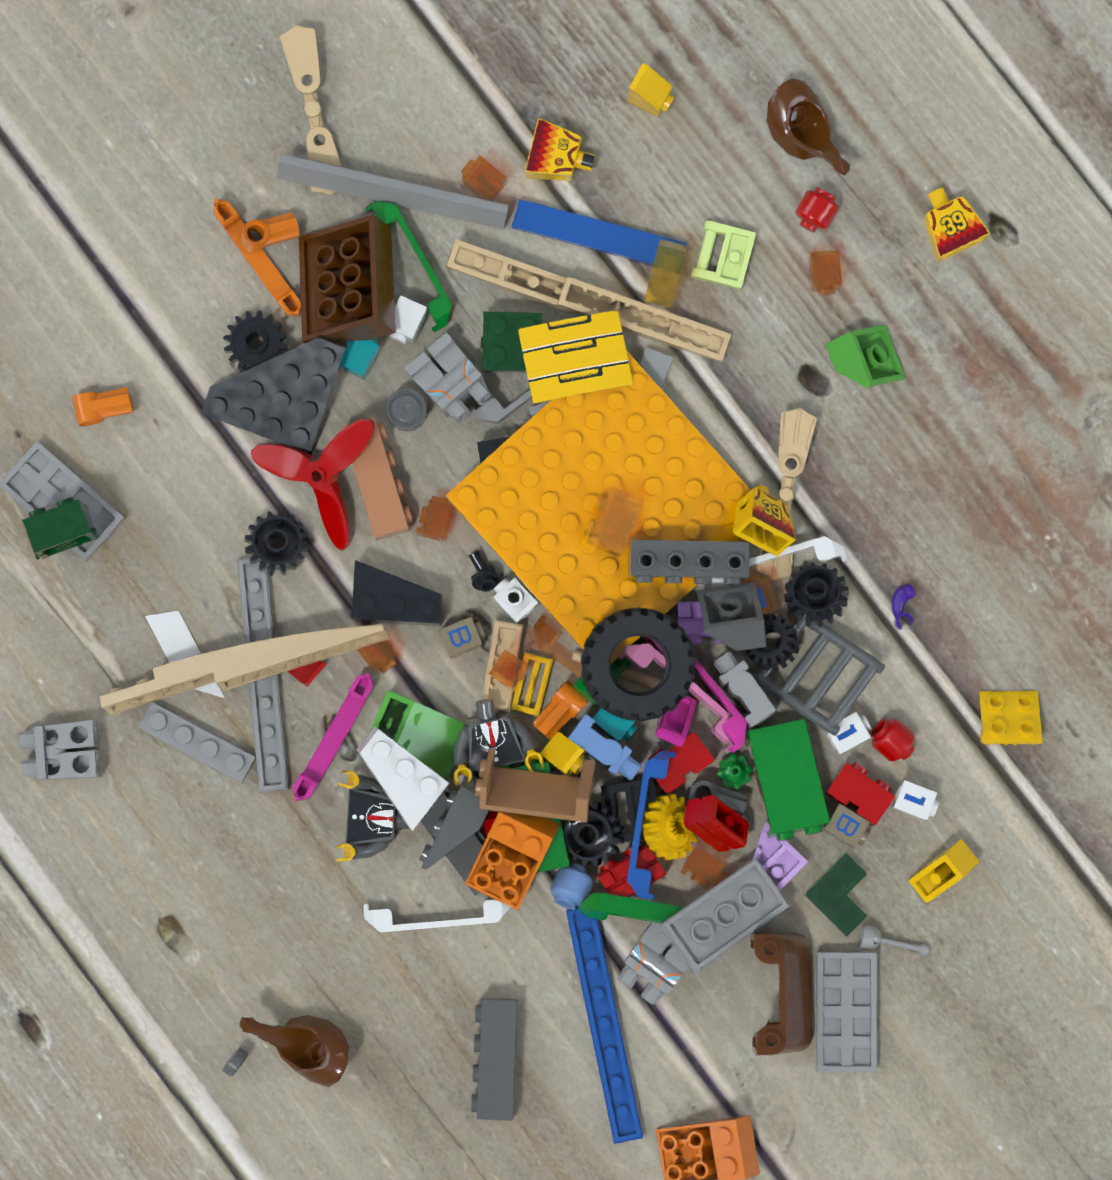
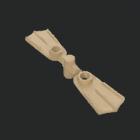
M295 25L289 31L280 35V40L295 87L300 92L305 93V113L308 116L311 129L306 137L308 160L342 167L332 135L329 130L322 127L321 107L315 92L320 85L316 31L314 28ZM308 75L313 78L311 85L305 86L302 84L304 76ZM318 135L325 137V143L321 146L314 143V139ZM311 186L312 192L324 193L328 195H332L336 192L328 189Z
M802 408L781 412L778 468L785 476L782 477L778 496L779 500L788 506L789 513L792 499L795 495L794 485L796 478L793 477L801 474L804 469L817 422V417L807 413ZM789 458H794L797 461V466L793 470L786 467L785 463ZM790 515L793 529L795 531V521L793 517ZM763 549L760 551V555L769 553ZM793 554L757 564L756 571L764 574L771 580L790 577L793 566Z

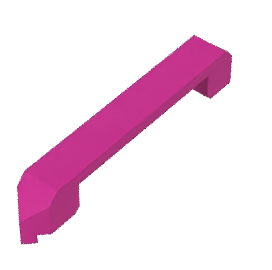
M646 637L643 638L645 644L651 640ZM651 640L657 650L664 656L661 648ZM696 659L694 670L732 716L723 723L722 729L733 744L730 751L735 752L745 744L747 721Z
M370 673L356 677L345 701L318 748L293 786L296 802L312 797L374 689Z

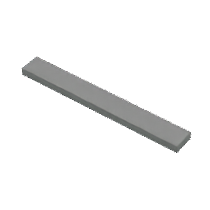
M281 154L279 159V179L388 202L398 206L504 229L509 206L507 204L286 154Z
M250 558L237 559L245 644L274 638L268 568L259 572L260 563L251 564ZM277 674L249 683L259 793L289 790Z

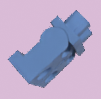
M585 714L568 739L585 750V753L599 764L609 766L606 771L611 775L619 772L628 780H632L642 766L629 756L632 750L627 746L621 748L617 741L605 739L593 730L591 726L595 720Z

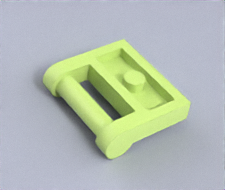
M705 221L703 230L706 232L696 268L692 269L691 278L741 290L756 233L713 221ZM716 235H724L725 239L716 272L708 271Z

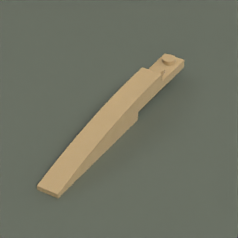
M457 239L454 241L446 265L447 269L579 317L617 310L622 331L719 362L723 361L731 334L580 280L556 275Z
M371 625L308 632L228 647L152 668L154 680L142 679L137 681L135 686L111 689L108 691V694L100 696L101 706L110 715L214 682L223 691L391 638L383 625Z

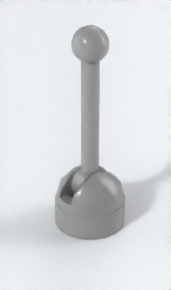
M863 924L858 941V947L874 949L880 943L919 951L923 956L930 953V947L927 944L919 946L883 938L881 932L876 927Z

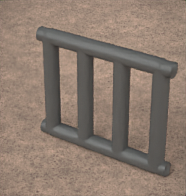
M804 617L800 621L795 620L792 624V627L798 634L797 637L806 626V618ZM812 621L811 625L807 627L818 633L819 636L782 687L768 678L773 672L770 667L769 671L761 667L759 671L754 670L751 675L760 687L826 732L836 736L840 730L838 726L874 675L876 673L880 674L885 669V665L824 623L822 627H819L817 621ZM781 641L778 643L774 650H776L780 646ZM830 641L843 651L807 701L803 702L794 696L792 692ZM853 657L864 664L866 668L828 719L816 711L815 708Z

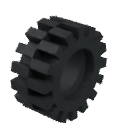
M763 614L765 636L770 633H778L781 636V644L772 652H765L762 648L747 649L745 651L747 656L759 668L761 666L764 670L769 671L770 667L773 671H778L779 665L783 669L788 666L786 664L788 659L791 662L795 660L792 654H798L799 648L796 645L800 644V639L797 637L796 630L782 616L778 615L776 617L774 614H769V618H767Z

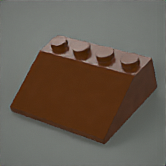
M373 214L300 236L299 264L302 342L305 343L319 335L338 342L372 340L396 333L391 227Z

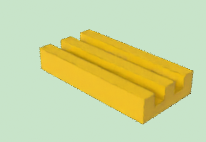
M524 653L510 710L539 716L553 659ZM529 660L535 662L524 705L520 706L518 702ZM540 663H544L546 666L535 709H532L529 706Z

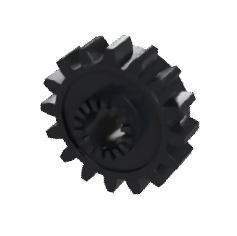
M258 310L256 317H252L249 311H246V319L244 320L236 316L235 319L238 324L236 326L228 324L227 328L231 335L223 337L224 341L230 343V345L224 348L225 353H233L228 360L231 364L238 361L237 369L239 371H243L245 367L249 368L280 354L281 351L288 350V346L282 343V340L287 338L286 332L278 333L283 327L280 322L272 324L274 317L271 314L264 319L263 313ZM253 337H261L263 339L261 347L254 350L248 347V343Z
M269 511L265 519L260 516L256 517V526L251 524L248 526V530L252 535H245L244 542L251 545L245 547V554H253L250 558V563L255 564L259 562V572L269 568L270 576L274 575L275 570H280V573L284 576L287 567H290L293 571L297 569L296 560L304 562L305 557L300 552L308 551L309 545L302 543L308 539V533L300 532L303 529V523L295 524L294 515L286 518L283 511H280L278 516H273L271 511ZM279 538L284 541L285 545L282 548L274 549L269 545V541Z
M813 562L810 567L806 568L800 566V572L790 574L792 583H785V591L788 593L784 594L785 603H789L787 605L788 612H796V621H800L803 617L806 618V626H810L812 621H817L818 626L822 627L823 620L825 619L831 624L834 623L833 615L836 614L841 617L843 615L842 607L848 606V598L846 596L849 595V589L847 586H844L845 577H838L837 569H828L826 563H823L822 566H816ZM817 591L818 593L821 592L822 595L813 597L810 594Z
M594 802L592 807L590 804L587 822L565 820L566 823L561 825L566 851L573 855L572 861L581 859L582 866H587L592 861L594 866L602 864V860L605 862L612 860L610 853L616 854L620 852L616 843L624 841V838L618 835V832L623 830L624 826L616 825V821L620 816L619 814L610 815L611 806L601 809V802ZM589 827L596 833L594 841L588 837L587 829Z

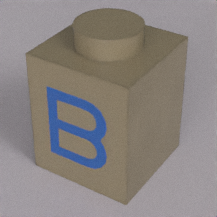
M472 617L439 629L450 659L482 647L481 639L486 637L480 621L474 623Z
M837 804L829 817L830 823L823 827L825 832L852 848H855L857 843L862 846L871 830L867 829L869 821L841 804Z

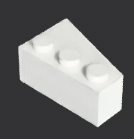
M376 727L370 731L357 748V752L375 779L383 788L407 826L413 831L449 783Z

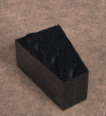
M355 560L351 614L353 621L441 626L442 594Z

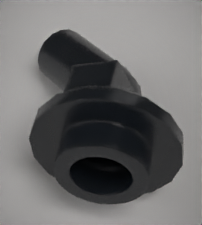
M479 550L470 553L468 556L477 573L471 576L473 588L484 592L493 590L501 579L496 568L493 565L487 567Z

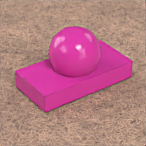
M686 696L673 711H669L660 717L657 721L655 736L682 747L687 737L697 700Z

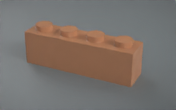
M374 416L367 418L372 419L375 424L372 440L352 465L374 538L378 541L410 531L408 523H412L413 520L408 505L402 507L399 496L404 495L400 478L394 479L391 468L396 467L392 451H385L382 440L388 439L383 422L377 424ZM350 424L341 426L342 430Z

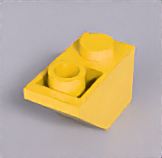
M557 731L540 753L542 758L565 776H571L572 773L577 776L581 772L584 758L587 756L585 750L559 731Z

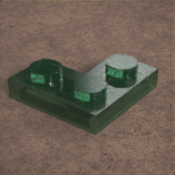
M845 853L804 895L846 937L867 917L847 896L867 873Z

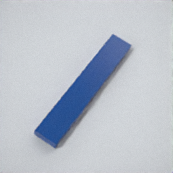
M521 199L518 201L512 223V229L679 273L687 247L685 242Z

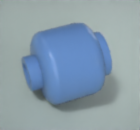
M572 863L570 867L558 869L550 888L551 895L554 897L556 904L566 909L575 910L576 907H579L588 898L593 887V880L587 874L588 870L585 867Z

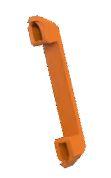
M215 198L213 213L284 313L288 317H300L301 301L288 286L262 249L251 253L242 248L239 238L245 226L229 201ZM250 231L247 232L249 239L256 241Z

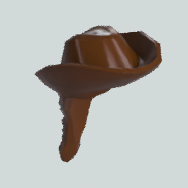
M792 78L778 86L768 101L766 122L773 140L787 154L802 160L815 157L823 158L834 167L835 171L845 176L847 172H850V163L840 156L839 151L830 140L831 128L818 96L803 80Z
M306 1015L291 1018L284 1026H271L257 1022L252 1017H241L239 1026L244 1033L254 1034L259 1039L275 1046L280 1057L307 1080L330 1087L337 1083L344 1074L348 1064L349 1045L342 1030L329 1020Z

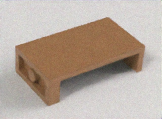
M489 748L487 760H481L479 776L483 778H477L475 796L480 797V809L587 822L594 786L596 761L584 760L581 777L494 767L495 749Z

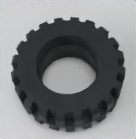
M646 608L620 610L605 617L604 620L592 629L591 634L586 639L580 661L582 680L590 697L594 699L598 706L611 715L629 721L657 719L664 716L667 712L673 711L689 693L688 689L695 677L694 665H696V658L692 651L693 645L691 640L687 638L685 630L666 614ZM634 636H642L653 640L663 651L666 661L665 673L661 681L654 688L640 693L630 692L620 687L614 680L610 670V659L616 646L623 640Z

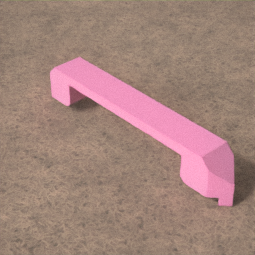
M650 644L626 646L618 656L620 660L626 657L638 669L646 668L652 660L664 670L666 667L665 657ZM694 682L691 683L688 691L719 717L712 726L711 733L727 745L724 751L729 752L733 744L724 734L722 727L723 723L732 716Z

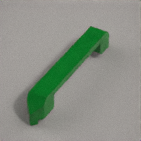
M375 201L366 206V213L373 210L375 216L389 227L398 222L439 295L438 298L429 302L427 306L429 313L436 323L431 329L433 332L444 328L447 326L453 308L398 207L396 204Z
M598 892L591 894L585 899L578 909L587 918L606 920L608 915L662 924L685 907Z

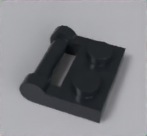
M649 779L644 812L649 808L648 804L650 802H655L656 795L653 779ZM642 780L600 786L601 794L605 795L606 807H612L611 816L619 814L616 793L625 792L631 833L622 834V830L619 831L618 835L624 838V841L621 843L633 841ZM620 818L616 821V825H621ZM641 827L640 840H645Z

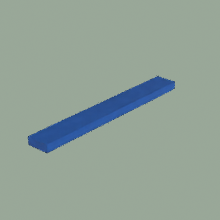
M578 908L575 910L569 909L566 910L613 1142L617 1144L641 1139L643 1135L598 919L587 918Z

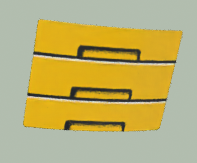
M617 310L539 324L518 330L533 403L633 384Z

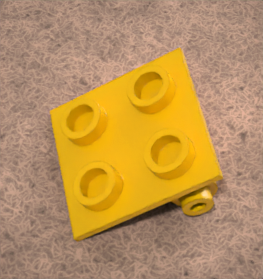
M979 691L982 731L980 732L981 743L990 746V744H1004V746L1013 744V746H1016L1017 744L1034 745L1043 743L1038 691Z

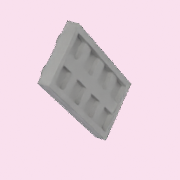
M38 441L34 443L0 481V487L28 512L39 508H45L46 511L57 507L56 503L69 497H73L74 500L79 499L88 508L94 528H96L98 539L72 548L85 562L93 556L125 520L119 512Z
M817 952V1072H877V953Z

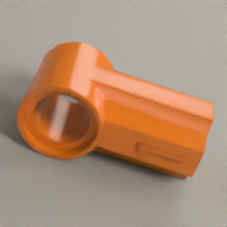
M292 212L261 221L251 220L245 224L241 232L240 244L248 252H258L263 247L299 238V226ZM247 232H257L261 236V240L252 241L247 236Z
M128 387L102 393L85 392L72 396L78 426L94 425L103 422V419L134 413Z
M569 680L551 698L552 702L532 724L549 740L571 718L574 719L588 703V700L573 688L574 685Z

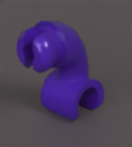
M911 584L898 587L892 596L891 609L895 617L894 625L899 630H902L899 624L901 616L906 617L910 625L913 624L912 616L903 611L904 605L908 600L916 595Z

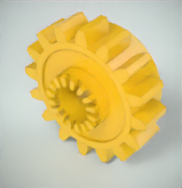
M676 794L656 797L655 802L648 804L649 808L644 812L642 822L643 836L649 849L656 852L658 858L665 857V860L685 858L687 852L693 851L690 843L697 842V838L683 825L686 805H684L685 798H677Z

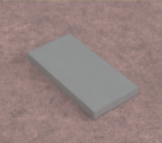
M754 858L666 920L660 927L692 973L696 974L786 910L790 905L757 858Z

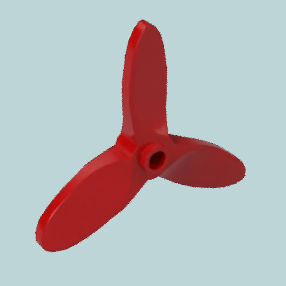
M366 418L348 425L329 442L319 460L303 450L287 445L264 443L254 447L250 453L258 466L287 480L307 482L313 488L321 519L330 540L337 549L341 551L347 549L350 543V528L348 515L338 485L339 473L353 464L369 445L375 432L374 421Z

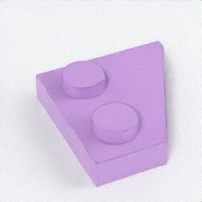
M766 822L763 826L754 858H757L780 891L808 861L786 840L777 841L776 837L767 838L766 833L770 830V825Z

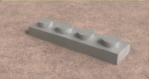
M153 702L138 727L240 783H243L256 759L255 756Z

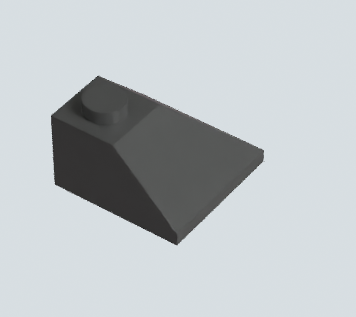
M755 582L697 590L706 634L736 651L766 647L764 618Z

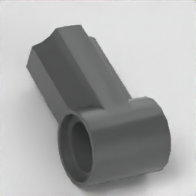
M708 781L696 782L688 790V800L696 799V788L699 786L705 787L709 791V796L715 795L741 816H743L747 805V795L713 785Z

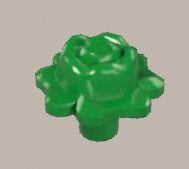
M731 754L726 760L719 762L721 769L718 770L717 776L722 779L725 788L732 786L735 790H739L743 784L750 782L751 778L748 774L752 773L753 769L747 764L744 756H740L737 759L735 754Z

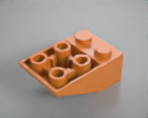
M499 811L465 885L519 910L560 824L547 817Z
M750 1115L656 1129L664 1180H746L760 1174Z

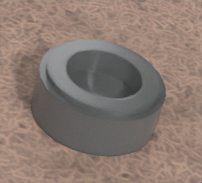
M239 1046L229 1058L222 1071L230 1077L234 1076L246 1060L248 1052Z

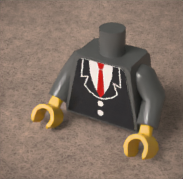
M483 699L476 702L478 717L467 720V726L460 730L453 747L454 766L457 769L454 774L455 785L458 786V776L460 775L467 776L468 785L471 784V772L480 770L481 760H487L489 748L495 749L494 767L525 761L528 770L533 772L530 763L535 759L540 761L542 768L544 767V760L537 752L531 731L518 718L509 717L507 712L495 713L493 699Z
M342 770L341 773H345L349 777L346 784L338 783L340 787L349 789L346 844H339L334 847V849L341 848L344 851V857L336 859V861L346 862L351 859L371 858L387 849L390 841L395 840V828H410L375 778L357 775L353 771Z

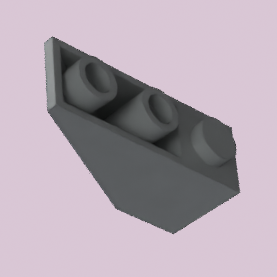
M462 787L459 788L458 792L452 790L445 805L450 809L445 819L439 817L432 831L437 836L432 846L426 844L419 858L420 861L424 862L421 867L422 869L427 870L480 831L490 810L480 809L479 796H475L474 793Z

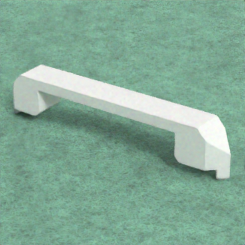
M823 536L787 547L777 557L767 553L749 559V567L813 547L815 548L818 560L822 562L840 556L842 561L845 562L847 561L844 546ZM712 579V584H705L703 590L731 585L723 584V579Z
M496 899L486 900L483 903L484 917L394 925L392 910H369V904L363 905L364 919L379 932L497 923L511 908Z

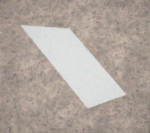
M179 611L145 616L169 663L201 654ZM216 682L195 688V690L225 698Z

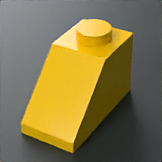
M642 63L629 87L628 102L658 118L662 111L667 113L675 97L671 95L673 86L647 64Z
M960 839L908 881L927 904L965 877L980 861L965 842Z

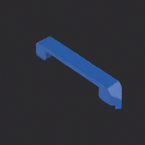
M661 751L644 763L627 882L638 897L653 900L655 895L648 894L651 880L650 871L635 868L649 778L662 780L666 777L669 757L676 758L674 752Z

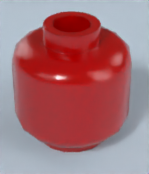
M816 187L815 191H806L795 211L797 217L801 219L799 225L815 233L816 229H828L839 209L835 202L836 197Z
M897 718L881 720L871 732L873 748L890 762H895L899 759L906 760L915 749L913 746L915 740L914 733Z

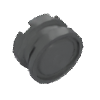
M410 388L399 389L387 401L386 411L388 419L398 430L405 432L414 431L426 421L428 414L427 404L423 396L416 390Z

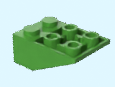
M387 690L371 730L376 727L440 777L448 780L454 766L453 747L460 730L466 727L467 724Z

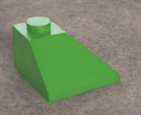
M886 324L850 331L825 344L835 371L866 388L901 381L906 378Z

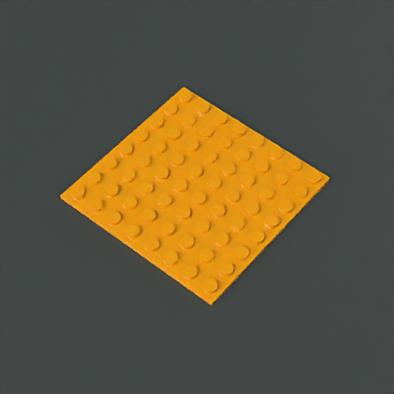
M628 351L627 356L633 380L632 385L549 401L445 495L582 650L592 629L604 620L605 617L629 608L653 609L666 614L697 585L694 584V579L682 578L681 584L665 583V578H653V583H635V577H628V542L630 540L745 541L733 534L736 505L751 489ZM641 636L630 637L620 642L611 655L610 664L618 658L626 646L632 645Z

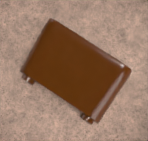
M799 933L750 934V948L754 949L758 960L766 964H779L780 1022H767V1025L759 1030L757 1036L752 1037V1052L755 1055H778L804 1051L809 1047L812 1040L809 941Z

